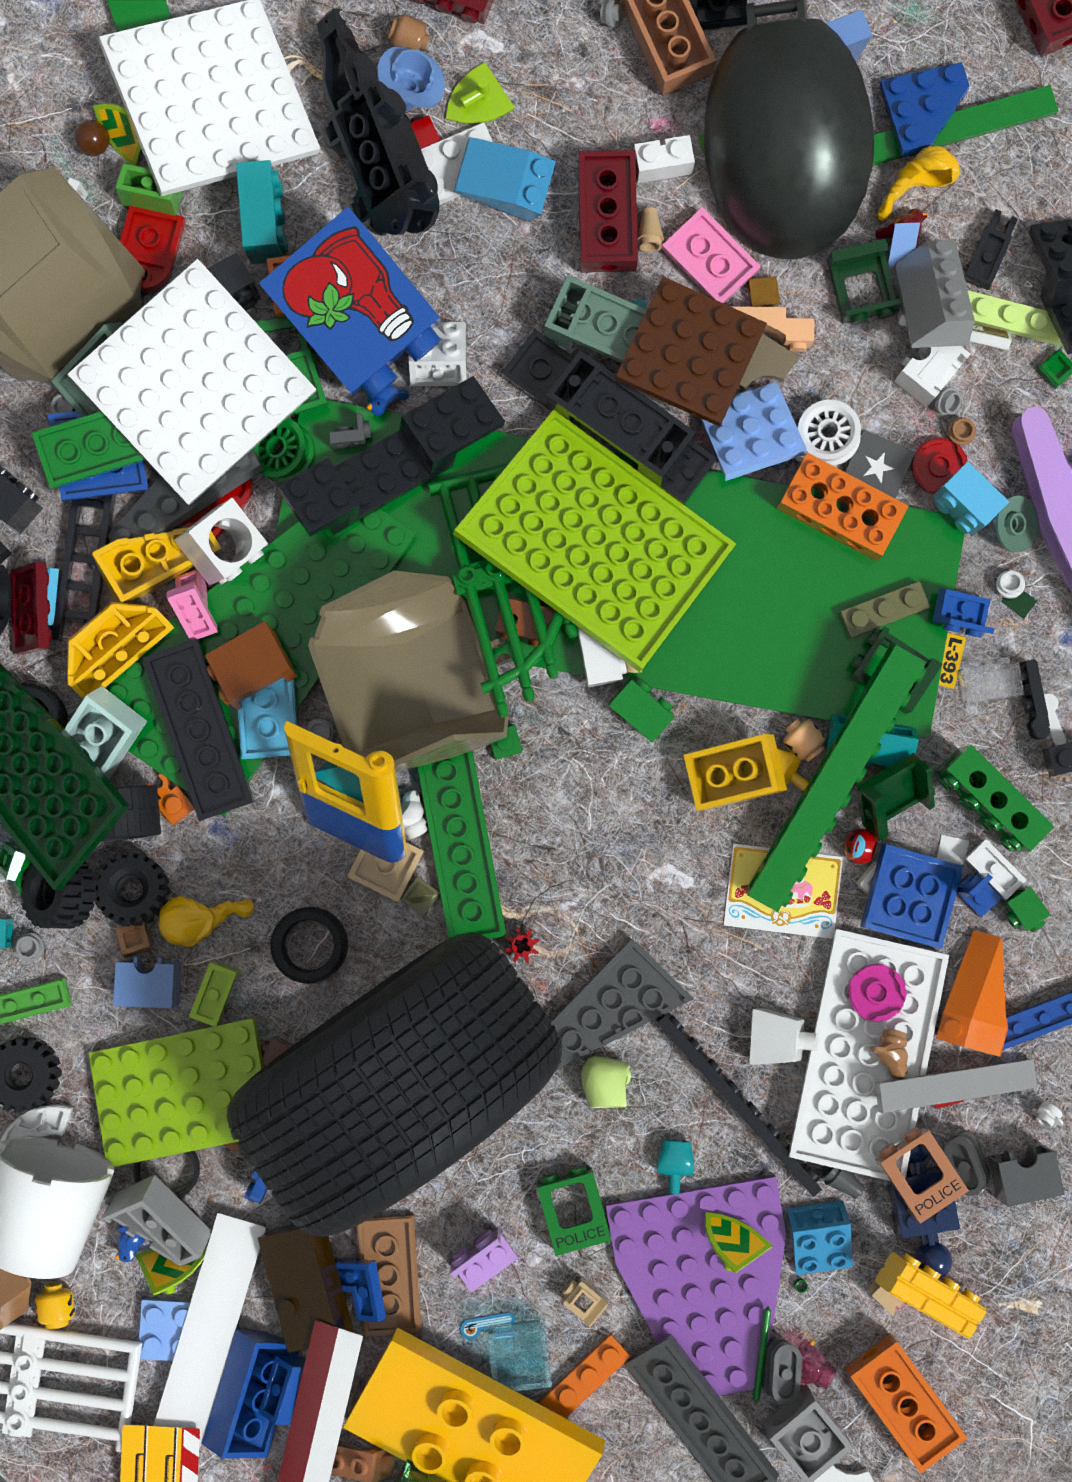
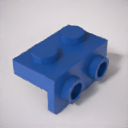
M939 588L932 622L943 624V630L960 633V628L966 629L965 635L982 638L983 633L993 634L994 628L985 626L991 599Z

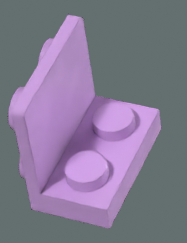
M499 1228L493 1232L487 1229L476 1238L477 1243L469 1249L467 1246H464L452 1256L454 1260L451 1262L449 1274L452 1278L459 1275L471 1293L518 1259L517 1253Z

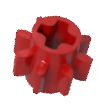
M516 928L517 936L514 938L511 936L506 937L508 941L512 942V946L506 948L505 951H513L515 953L514 962L521 956L528 963V955L531 952L539 954L533 948V944L538 943L540 940L539 938L531 939V929L527 930L526 934H521L520 929ZM525 937L528 939L527 944L530 946V949H524L520 953L517 951L518 946L514 943L516 940L521 941Z

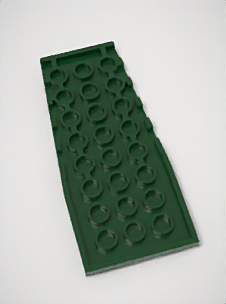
M0 664V822L52 889L61 890L130 805L78 742Z

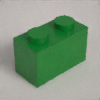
M631 676L610 699L609 706L650 742H653L675 718L674 713L671 711L674 707L664 697L660 696L657 699L650 693L652 687L639 677L636 681Z

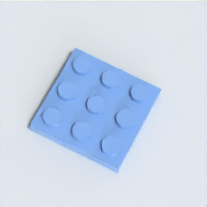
M777 381L734 395L720 427L699 418L725 481L806 455L807 448Z

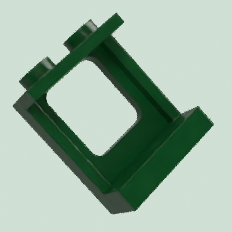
M886 239L830 252L827 264L842 324L851 322V325H859L868 321L867 318L878 316V319L889 318L895 315V312L902 304L901 299H896L890 277L885 256L888 251ZM866 273H874L877 278L882 302L851 309L845 279Z
M883 627L878 632L873 630L865 642L869 647L863 656L858 654L849 668L853 671L849 677L865 687L871 676L863 671L879 645L888 648L891 642L926 661L924 666L926 668L925 675L918 684L914 682L909 691L911 698L903 709L899 708L905 714L911 713L943 664L934 658L929 660L889 634L888 631L890 629L887 627Z

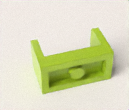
M218 961L210 962L189 1017L213 1027L221 1025L223 1020L221 1016L236 977L240 976L241 970Z

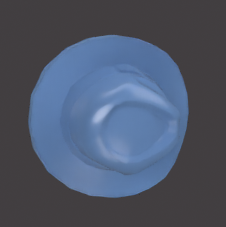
M392 47L385 51L379 60L377 81L383 82L389 89L395 90L402 97L407 112L414 107L433 108L442 99L445 90L444 75L436 61L427 54L417 49Z

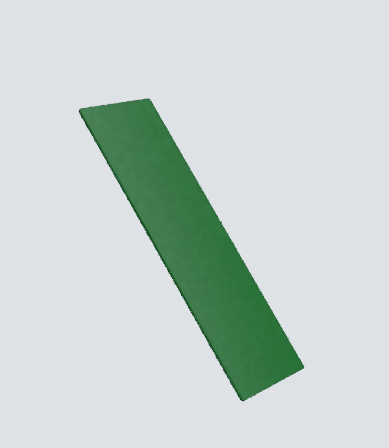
M326 400L327 405L299 413L297 424L309 432L314 444V455L309 468L326 458H329L335 467L399 431L401 417L404 414L385 411L381 416H376L367 407ZM356 413H362L364 421H370L371 438H366L367 447L333 450L330 444L329 432H336L337 428L345 426L353 427V430L358 429ZM494 431L457 452L453 467L380 508L417 534L393 571L448 576L453 582L450 569L459 566L439 492L430 494L428 483L510 463L531 437ZM614 453L638 471V463L626 455ZM709 471L684 505L735 542L736 545L642 669V672L622 674L623 679L620 683H626L631 676L636 681L640 677L653 689L826 721L831 720L832 713L848 716L865 688L849 677L853 671L849 667L858 654L863 656L869 647L865 642L873 630L849 639L839 612L920 581L930 608L874 630L878 632L883 627H887L890 629L888 631L889 634L929 660L934 658L943 663L948 631L943 630V624L932 622L939 588L955 591L964 533L956 527V520L949 514L908 507L883 556L874 561L776 509L788 487L787 484L743 476L725 481L723 473ZM494 478L477 482L481 497L493 484ZM466 485L450 489L459 524L472 509ZM811 489V494L814 498H823L819 490ZM284 498L282 499L275 539L299 522ZM836 502L839 511L844 513L848 511L844 503ZM862 515L863 523L867 526H872L871 518ZM465 544L470 564L486 560ZM517 581L505 584L509 599L527 602L524 587ZM494 587L477 591L491 642L499 639L501 635L495 633L500 610ZM539 598L540 606L550 607ZM562 622L552 644L558 671L586 676L578 633L577 637L569 638L565 631V624ZM520 639L524 657L526 658L535 647L528 646V640ZM506 641L503 647L493 650L495 658L509 653L512 657L508 641ZM879 645L863 670L869 676L873 675L888 648ZM543 657L533 667L546 669L547 666L544 664ZM941 668L913 711L905 714L898 709L894 716L896 719L895 725L916 728L919 738H927L931 733Z

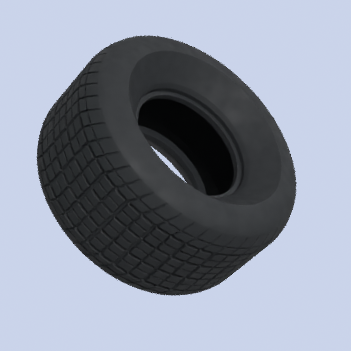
M468 932L453 936L438 944L313 1030L262 1068L237 1090L227 1109V1120L229 1129H231V1135L234 1140H239L237 1145L242 1153L245 1154L251 1165H256L254 1170L262 1179L268 1190H273L272 1196L285 1215H289V1220L295 1226H298L299 1229L312 1236L325 1237L349 1230L383 1212L435 1178L477 1147L527 1105L549 1082L558 1068L562 1057V1048L557 1030L554 1025H551L550 1018L537 1001H533L534 996L521 977L516 978L517 971L512 964H509L510 961L504 953L499 954L501 949L495 943H491L492 940L482 934Z

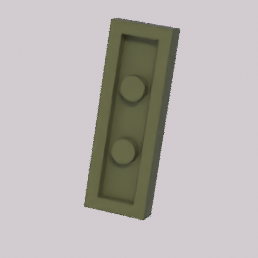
M918 581L840 611L839 615L847 635L851 639L930 608L922 585Z

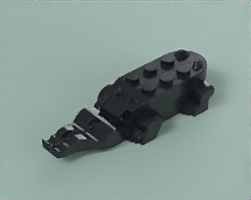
M332 8L317 23L323 53L322 85L332 112L327 116L328 119L325 121L322 131L329 148L346 158L359 189L356 191V196L353 197L354 202L351 204L354 214L364 226H370L379 236L386 234L402 235L405 232L421 234L429 231L435 224L439 214L438 184L434 174L428 169L409 117L405 114V102L395 90L389 89L383 82L377 81L375 64L367 54L359 49L351 29L346 26V21L339 14L341 9Z

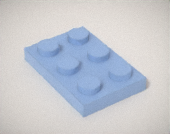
M145 1297L142 1299L139 1342H142L140 1359L173 1361L191 1300Z

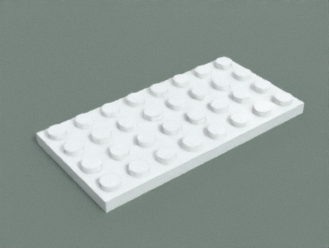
M835 929L814 1033L819 1035V1046L817 1051L810 1050L788 1157L890 1181L882 1167L877 1165L875 1159L880 1156L879 1151L891 1143L897 1145L904 1140L903 1135L916 1127L919 1107L887 1113L878 1112L875 1083L895 1080V1078L889 1074L888 1068L881 1063L877 1054L870 1051V1047L881 1044L880 1036L883 1035L884 1029L902 1031L907 1034V1046L905 1049L908 1053L906 1064L908 1074H906L905 1078L926 1075L949 955ZM866 965H886L898 972L905 983L907 995L904 1005L898 1015L887 1021L873 1022L865 1020L854 1012L849 1003L847 993L849 981L856 971ZM911 1150L896 1160V1166L904 1178L906 1177Z

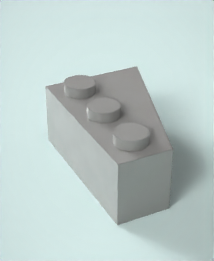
M156 1175L115 1192L102 1217L108 1223L114 1220L126 1227L125 1233L129 1236L134 1237L137 1234L151 1243L149 1248L179 1266L201 1258L212 1233V1230Z

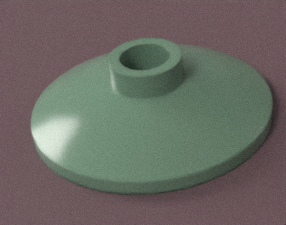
M1011 496L1007 498L1009 503L996 515V535L1000 544L1010 552H1023L1033 544L1037 536L1038 515L1029 499L1023 496Z

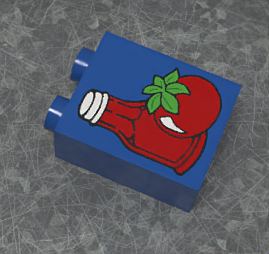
M349 206L259 283L354 396L363 389L371 399H374L398 378L389 367L406 351L417 362L442 340L433 330L441 322L439 315Z

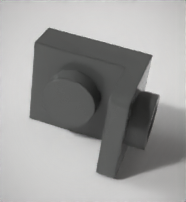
M356 413L358 429L353 430V427L345 426L337 428L336 432H329L330 444L333 450L367 447L366 438H371L370 421H364L363 414Z

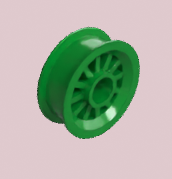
M287 417L254 447L264 467L260 474L272 481L283 483L308 469L314 455V444L309 432ZM284 445L283 451L278 454V449Z

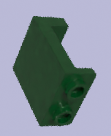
M912 753L857 785L862 826L869 830L878 841L889 836L887 821L919 802L929 810L935 807V790L932 782L933 770L930 764L925 760L922 761Z

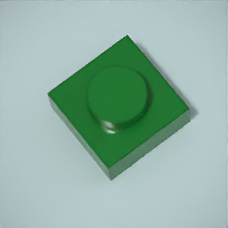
M515 725L507 728L506 738L491 743L496 760L523 753Z

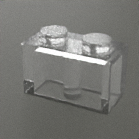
M1009 657L993 659L992 665L982 666L981 661L964 663V668L956 671L961 704L1017 698L1024 695L1019 661L1010 662Z

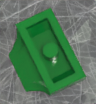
M3 842L0 851V874L11 881L14 891L21 896L22 872L30 865L31 861L18 845Z

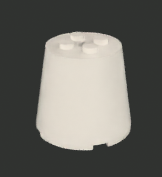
M28 1136L10 1138L0 1142V1269L15 1275L37 1279L60 1278L72 1273L112 1180L114 1166L110 1160L105 1159V1156L77 1143L75 1148L58 1145L59 1139Z

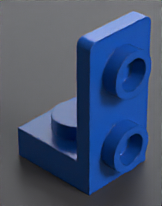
M969 873L959 882L960 888L957 890V895L978 917H983L1002 898L988 884L993 878L989 873H975L974 875Z

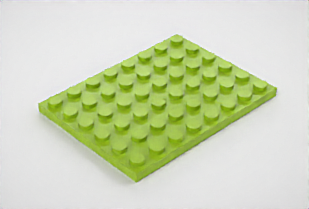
M555 410L549 414L453 533L454 536L638 672L642 671L736 545L735 542Z

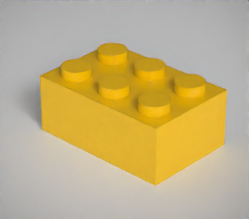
M762 734L683 755L696 811L709 810L787 791L774 734Z

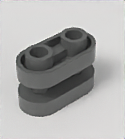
M962 1131L955 1134L946 1144L944 1153L969 1191L965 1195L974 1196L979 1194L989 1182L990 1169L978 1139L972 1133Z
M773 1337L767 1343L762 1388L765 1393L778 1403L789 1405L795 1402L800 1394L802 1354L796 1346L784 1338Z

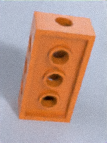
M807 452L776 509L877 561L883 556L909 506ZM811 489L819 490L823 498H814L811 494ZM836 502L844 503L848 511L846 513L839 511ZM862 515L871 518L872 526H867L863 523Z
M891 1333L844 1367L920 1474L968 1439ZM893 1374V1378L889 1382L883 1383V1379L887 1375ZM910 1399L906 1406H900L903 1400ZM928 1423L925 1429L918 1430L921 1424Z

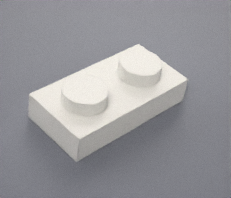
M983 839L964 858L977 873H989L993 877L988 884L1003 900H1007L1026 881L987 839Z

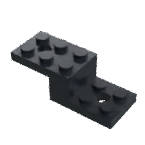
M1072 219L1033 224L1030 226L1029 235L1046 269L1040 297L1066 353L1072 354Z

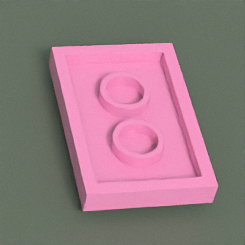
M703 207L678 229L661 248L708 297L721 303L729 300L761 268Z

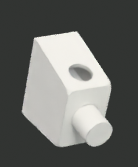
M765 1008L753 1009L750 1065L796 1062L802 1060L803 1050H818L819 1035L818 1033L804 1032V1019Z

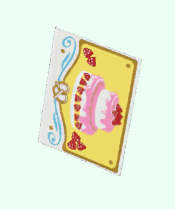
M733 843L724 926L833 939L843 857L818 854L815 858L810 857L805 866L808 868L805 877L800 883L796 881L791 889L793 896L786 907L781 906L780 910L776 912L749 897L746 892L747 886L770 848Z

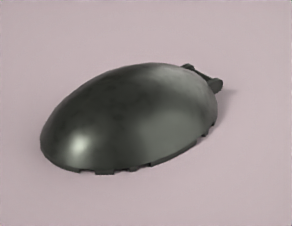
M787 0L755 5V2L747 3L748 27L740 30L725 49L715 70L707 98L704 148L711 190L722 216L732 231L746 245L761 254L777 259H802L825 250L844 234L856 218V214L866 196L874 157V131L869 96L867 95L862 73L851 51L840 36L821 19H807L806 0ZM798 12V19L757 25V17Z

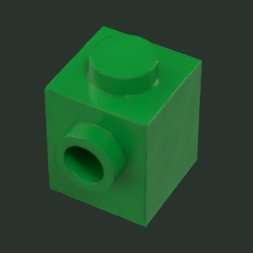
M1023 886L1007 900L1001 901V904L1008 912L1005 915L1006 919L1014 929L1019 928L1021 931L1030 930L1035 932L1046 924L1044 920L1051 916L1031 886Z

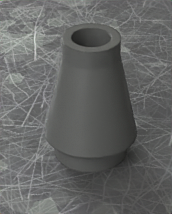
M825 1165L822 1168L820 1177L824 1179V1184L848 1194L854 1199L862 1194L864 1184L852 1172Z

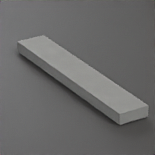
M1027 1058L876 1082L875 1088L878 1112L887 1113L1037 1088L1034 1059Z

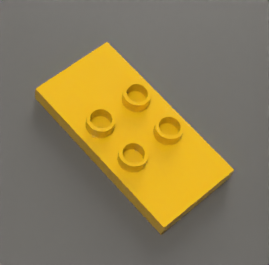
M398 1327L343 1426L344 1429L442 1482H586L603 1455L606 1441Z

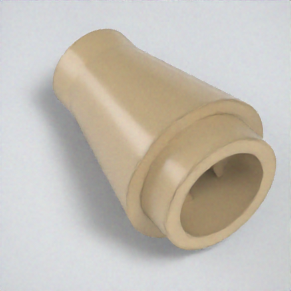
M647 207L641 211L637 237L639 248L643 252L659 251L664 243L658 210L653 207Z

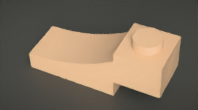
M730 306L766 322L767 325L763 333L782 342V346L790 348L791 352H804L807 348H811L814 342V319L786 318V307Z

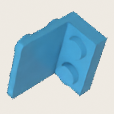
M843 1200L786 1208L787 1219L793 1237L796 1275L845 1269L853 1266L851 1223Z

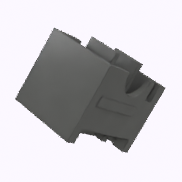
M1029 1144L1027 1145V1154L1020 1162H1017V1159H1013V1154L1008 1149L1004 1150L1005 1153L1000 1154L1002 1162L996 1160L994 1155L988 1156L997 1200L1010 1207L1065 1195L1054 1150L1045 1145L1033 1146Z

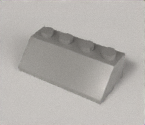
M926 241L895 263L894 267L911 348L969 345L975 319L956 241Z

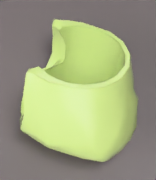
M592 1056L588 1058L582 1067L581 1080L589 1108L626 1107V1085L631 1079L630 1063L609 1057Z

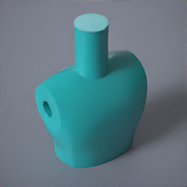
M662 1139L661 1148L658 1151L657 1173L669 1176L668 1194L679 1195L681 1177L691 1176L694 1173L692 1141Z

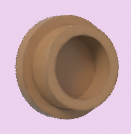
M959 417L950 423L947 434L951 442L965 446L974 440L976 427L970 419Z

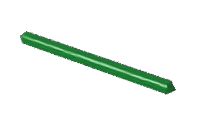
M769 1307L764 1309L753 1391V1400L755 1402L760 1400L771 1317V1309Z

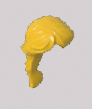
M935 145L923 148L911 162L906 163L905 167L899 170L898 179L889 189V193L886 194L884 203L878 210L877 219L882 222L888 220L892 213L894 202L912 187H944L955 182L960 175V166L955 156L942 146Z
M184 896L171 897L159 912V930L167 942L183 947H193L202 939L210 936L211 931L223 923L227 916L232 913H236L241 918L251 916L254 912V903L251 899L238 902L226 901L218 904L216 907H207L193 898H186Z

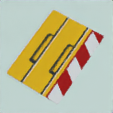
M123 1425L120 1482H198L200 1429Z

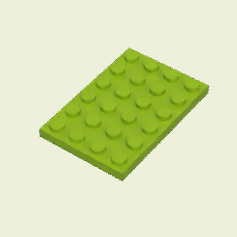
M256 1018L90 1052L89 1060L105 1159L110 1160L113 1166L116 1167L239 1142L238 1139L234 1140L231 1135V1129H229L227 1120V1109L237 1090L264 1068Z

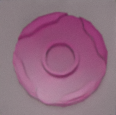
M882 964L866 965L856 971L849 981L847 990L848 1000L854 1012L863 1019L873 1022L887 1021L898 1015L907 995L905 983L900 974Z

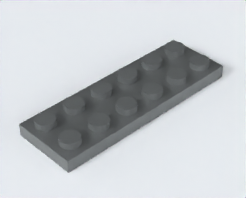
M671 1333L631 1356L626 1361V1367L714 1482L777 1481L778 1472Z

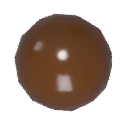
M86 120L77 126L74 141L76 147L83 154L94 157L105 153L109 146L110 135L107 128L99 121Z

